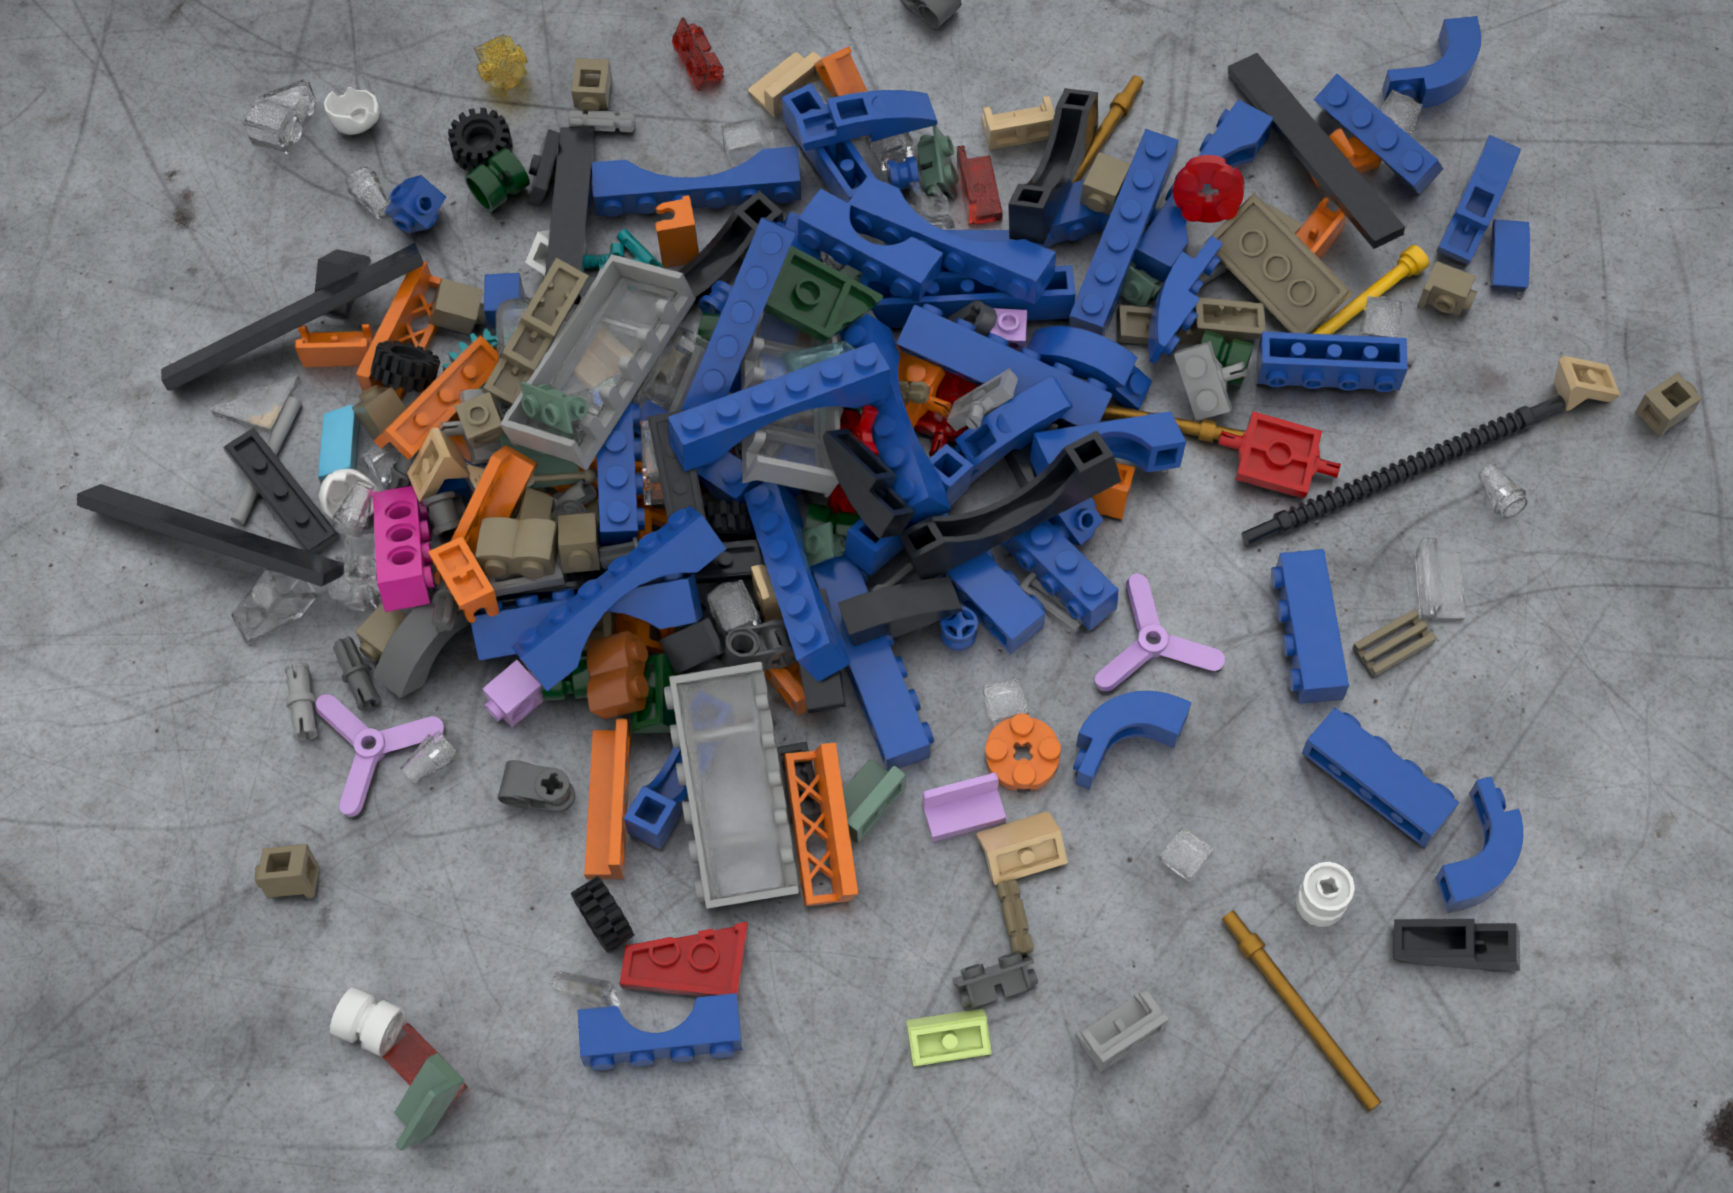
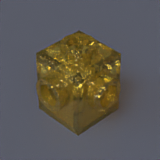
M502 34L473 48L480 62L476 67L484 83L489 82L491 86L496 88L502 87L503 90H507L520 84V77L528 74L524 66L528 63L526 55L520 45L515 46L509 35Z

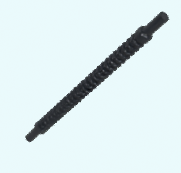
M1558 395L1530 408L1522 406L1516 409L1514 414L1511 412L1507 413L1505 418L1499 416L1497 422L1490 420L1488 426L1481 424L1479 430L1472 428L1470 434L1463 432L1461 438L1454 436L1452 442L1448 439L1444 440L1443 446L1437 443L1434 446V450L1428 447L1425 450V454L1419 451L1416 453V457L1409 455L1407 461L1400 459L1398 465L1391 463L1389 469L1382 467L1380 473L1377 471L1371 472V477L1365 474L1362 476V481L1356 478L1353 480V485L1348 482L1345 483L1344 489L1337 486L1334 490L1335 493L1328 490L1325 497L1319 494L1316 497V501L1312 498L1308 499L1307 505L1300 502L1298 509L1291 506L1289 512L1286 510L1279 511L1273 515V519L1241 533L1242 539L1246 545H1250L1278 532L1280 534L1288 533L1293 530L1294 525L1301 527L1302 521L1310 523L1311 517L1319 519L1321 513L1327 516L1330 513V509L1336 512L1339 510V505L1344 508L1347 507L1348 501L1355 504L1357 497L1364 500L1367 493L1373 496L1376 489L1382 492L1385 489V485L1388 488L1393 487L1394 481L1400 484L1403 478L1410 480L1412 474L1419 476L1421 470L1428 472L1430 466L1437 468L1439 462L1446 464L1448 458L1455 460L1457 454L1461 457L1465 456L1466 450L1470 453L1474 452L1475 446L1481 449L1484 447V443L1487 445L1492 444L1493 439L1500 441L1502 435L1509 437L1511 431L1518 433L1520 428L1523 430L1535 425L1536 420L1564 409L1565 401Z

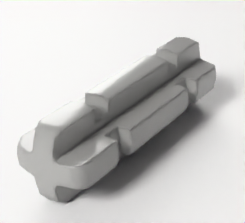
M572 109L569 112L568 124L569 127L594 126L595 131L615 132L616 128H620V132H633L635 116L632 112H620V115H616V111L588 110L587 114L584 113V110Z

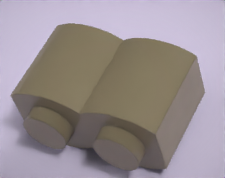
M506 517L484 518L481 521L475 558L483 572L491 577L499 578L519 573L527 578L538 579L542 576L554 574L558 551L557 524L555 521L541 518L522 520Z

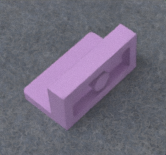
M997 773L949 784L922 793V809L932 842L1006 823V814L998 792L999 780Z

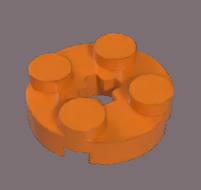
M1016 714L1013 718L1000 722L990 732L985 747L987 770L989 774L997 773L998 784L1008 790L1030 789L1032 791L1040 789L1053 779L1058 770L1061 745L1056 734L1047 724L1036 718H1031L1027 714ZM1028 747L1032 758L1029 761L1025 758L1017 761L1014 758L1016 755L1015 748Z

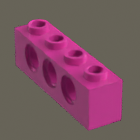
M413 486L374 492L373 511L377 585L385 612L430 604L429 588L435 587V579L431 566L433 562L428 554V551L432 550L429 543L432 542V536L428 522L430 518L427 507H424L423 502H419Z

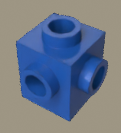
M422 175L405 179L392 190L388 198L390 203L384 212L393 219V224L404 232L410 234L421 230H428L436 223L439 217L437 212L446 196Z
M1089 498L1048 519V521L1072 544L1082 545L1092 538L1095 529L1103 522V518L1096 510L1095 501Z

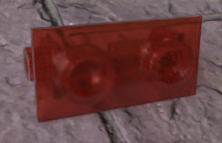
M681 18L672 37L673 48L679 54L686 67V72L697 90L701 91L705 80H711L714 83L722 80L724 68L715 52L704 53L710 52L712 47L702 27L697 26L695 23L688 25L685 18Z

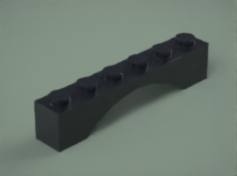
M1064 89L1055 108L1050 135L1038 169L1028 183L1017 185L1008 203L1009 239H1025L1033 243H1045L1098 129V92Z
M760 190L735 209L710 243L678 271L684 274L696 298L689 311L698 304L704 295L711 293V287L716 281L726 282L739 272L762 217L775 223L777 221L784 222L783 211ZM647 291L629 294L619 302L611 316L653 327L659 318L655 311L657 300L665 299L669 301L671 298ZM608 330L632 354L634 353V349L638 344L636 337Z
M1096 430L1065 446L1053 462L1036 478L1008 497L987 507L963 514L930 516L904 529L901 535L898 536L920 580L936 578L1120 483L1121 479L1114 455Z

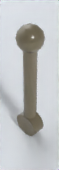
M588 468L584 472L532 475L527 487L532 486L534 482L584 479L586 482L591 483L596 480L597 472L593 468Z

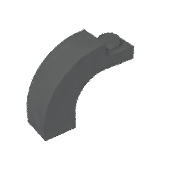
M439 588L430 593V604L416 606L402 621L387 643L375 669L373 678L400 698L424 686L430 668L442 647L454 634L471 624L464 616L463 610H459L456 614L454 628L451 631L444 630L443 633L436 631V626L432 625L435 609L432 600Z

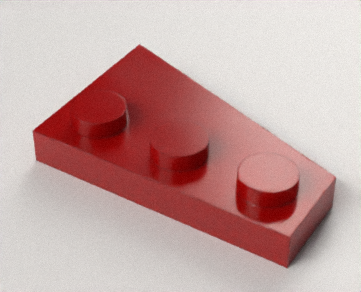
M748 921L734 924V927L714 931L712 928L698 931L699 934L679 938L667 937L626 945L619 983L620 987L695 997L737 993L738 998L748 933Z

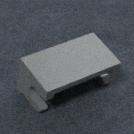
M1145 989L1087 1028L1077 1032L1076 1038L1101 1072L1164 1031L1169 1018L1162 1012L1155 1000Z

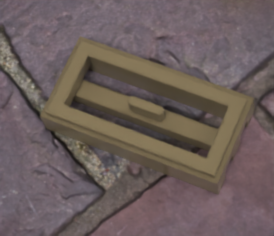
M1416 609L1354 643L1352 649L1373 678L1435 643L1437 637L1433 632L1430 633L1427 630V623L1419 619L1420 614ZM1409 624H1412L1413 627L1409 628L1408 630L1402 632L1401 634L1395 636L1394 638L1388 640L1387 642L1381 644L1373 650L1367 653L1365 652V650L1369 647L1389 637L1390 635L1408 626ZM1417 634L1420 635L1421 639L1376 665L1373 663L1372 660Z

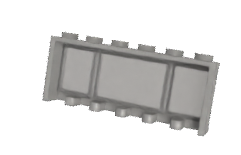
M611 254L586 294L581 298L579 305L567 323L563 325L554 343L544 354L542 361L526 382L536 387L541 384H548L553 389L566 393V397L571 395L583 398L588 406L587 414L571 422L573 433L568 434L528 417L522 406L523 394L521 391L500 423L513 446L517 447V445L574 462L587 471L696 300L683 273Z
M763 311L741 362V390L840 355L841 343L837 341V334L827 342L822 343ZM821 407L795 413L772 422L743 439L742 483L759 480L824 493V497H828L837 484L840 485L830 463L823 435L826 431L840 429L843 407Z
M755 662L669 677L670 686L664 687L667 709H674L676 724L670 725L673 747H680L683 761L682 763H676L679 785H686L689 801L682 802L685 823L686 825L693 824L695 839L689 840V851L692 863L699 862L701 878L695 879L698 902L705 901L706 909L800 893L763 663Z

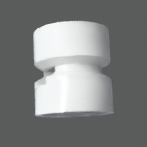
M1332 862L1318 863L1309 869L1300 885L1295 900L1297 911L1305 921L1311 925L1325 927L1331 926L1341 919L1353 898L1355 890L1353 878L1348 870Z
M351 987L343 995L335 1009L330 1024V1033L349 1043L360 1040L361 1048L382 1057L389 1052L399 1036L405 1018V1011L403 1008L385 1000L376 1004L374 995L356 987Z

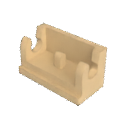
M1050 96L1042 97L1043 103L1039 107L992 115L989 106L983 107L981 122L989 150L1048 140L1055 113Z

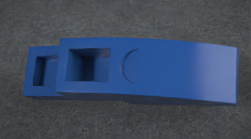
M877 90L827 99L828 107L794 116L795 125L804 151L869 135L871 142L937 125V118L928 93L907 90Z
M1492 135L1488 136L1461 194L1460 201L1436 250L1437 252L1465 265L1470 264L1507 186L1521 148Z
M1213 236L1208 239L1194 259L1183 251L1181 252L1157 296L1151 314L1148 335L1149 361L1154 364L1157 363L1163 353L1167 356L1172 354L1181 340L1176 335L1181 329L1187 332L1199 315L1194 312V309L1200 300L1196 295L1204 284L1200 279L1204 274L1210 277L1221 261L1216 255L1223 243Z
M1051 376L1016 395L984 416L980 427L977 429L968 428L955 439L958 445L953 449L974 465L970 485L1010 451L1024 448L1033 440L1034 433L1043 432L1073 407L1056 377Z

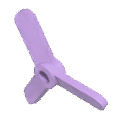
M1138 573L1129 577L1126 582V588L1139 636L1134 643L1096 674L1095 682L1099 690H1113L1146 661L1160 656L1209 671H1218L1224 666L1225 656L1220 650L1167 634V631L1160 626L1147 578ZM1154 638L1159 643L1153 645L1148 643L1147 639Z
M324 694L319 696L315 704L316 712L341 734L356 751L339 803L340 811L347 817H354L362 810L376 764L386 753L437 739L444 732V723L435 716L378 731L368 728L332 695ZM368 743H376L372 749H365Z

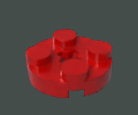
M1201 155L1186 162V166L1180 172L1178 171L1173 185L1174 201L1182 211V216L1190 222L1216 223L1232 219L1238 212L1245 191L1244 178L1239 169L1235 166L1234 170L1230 165L1226 164V159L1215 155ZM1204 184H1210L1211 188L1218 189V192L1209 195L1201 190H1203Z

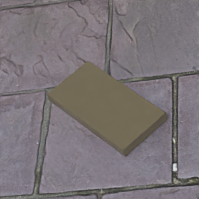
M1255 193L1238 208L1235 217L1226 220L1211 235L1223 243L1216 256L1291 333L1311 334L1353 293Z

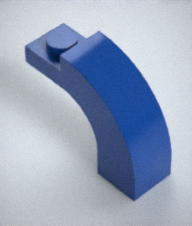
M1478 16L1444 19L1438 37L1442 58L1437 62L1422 67L1387 70L1382 88L1384 101H1406L1411 98H1418L1420 109L1442 104L1457 95L1469 81L1480 51L1481 29Z
M1049 326L1034 331L1026 348L1041 355L1040 361L1053 367L1055 362L1073 369L1075 371L1073 376L1084 379L1090 377L1108 386L1106 391L1112 393V396L1125 408L1139 410L1152 383V380L1135 366L1138 357L1132 352L1104 336L1084 329L1068 326Z
M1135 691L1116 696L1100 705L1089 715L1078 732L1076 747L1081 749L1073 766V770L1078 771L1076 785L1090 790L1106 753L1113 745L1123 739L1145 737L1175 748L1192 702L1159 691Z
M1492 776L1476 780L1469 792L1483 831L1484 843L1482 851L1470 859L1443 865L1435 877L1447 913L1471 908L1492 896L1511 873L1521 853L1523 822L1520 810L1518 808L1504 812L1506 808L1505 797L1502 790L1495 787Z

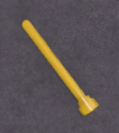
M1410 245L1400 253V259L1397 260V265L1311 334L1332 335L1405 276L1419 275L1430 265L1426 253L1419 246Z

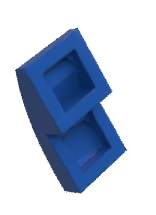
M1493 220L1490 255H1493L1490 287L1524 290L1528 288L1530 269L1529 222Z

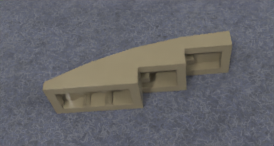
M558 258L555 259L522 315L520 323L503 350L500 360L482 390L483 393L490 392L494 399L511 408L522 391L520 383L527 382L542 361L544 354L550 349L589 275Z
M1199 297L1200 300L1194 309V312L1199 314L1187 332L1181 329L1176 336L1181 338L1178 344H1201L1205 330L1221 334L1225 337L1226 342H1231L1235 338L1240 340L1261 338L1262 331L1266 332L1264 304ZM1119 305L1116 311L1117 342L1148 344L1149 325L1153 308Z

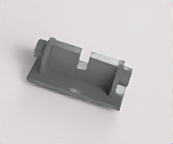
M1014 952L999 957V964L984 968L983 964H975L961 969L962 976L952 979L957 986H964L965 990L958 992L962 1006L970 1005L971 1009L998 1000L994 988L998 984H1001L1004 997L1032 990V985L1038 984L1034 969L1027 970L1026 966L1033 964L1034 960L1027 955L1021 956L1020 952Z

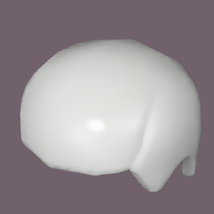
M348 87L346 93L341 96L331 91L324 101L325 111L330 123L343 134L355 135L365 132L377 123L380 115L376 96L367 90H355L352 87Z
M350 468L335 470L332 474H328L321 484L318 494L321 510L338 523L351 521L360 524L374 513L373 493L378 492V487L360 471Z

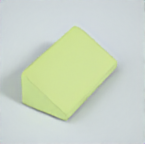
M974 1009L906 1021L913 1067L992 1054L987 1016L984 1009Z

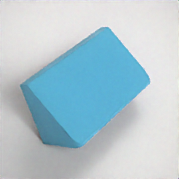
M348 405L323 414L319 480H324L328 474H332L335 470L349 468L356 470L360 419L352 409L354 405Z

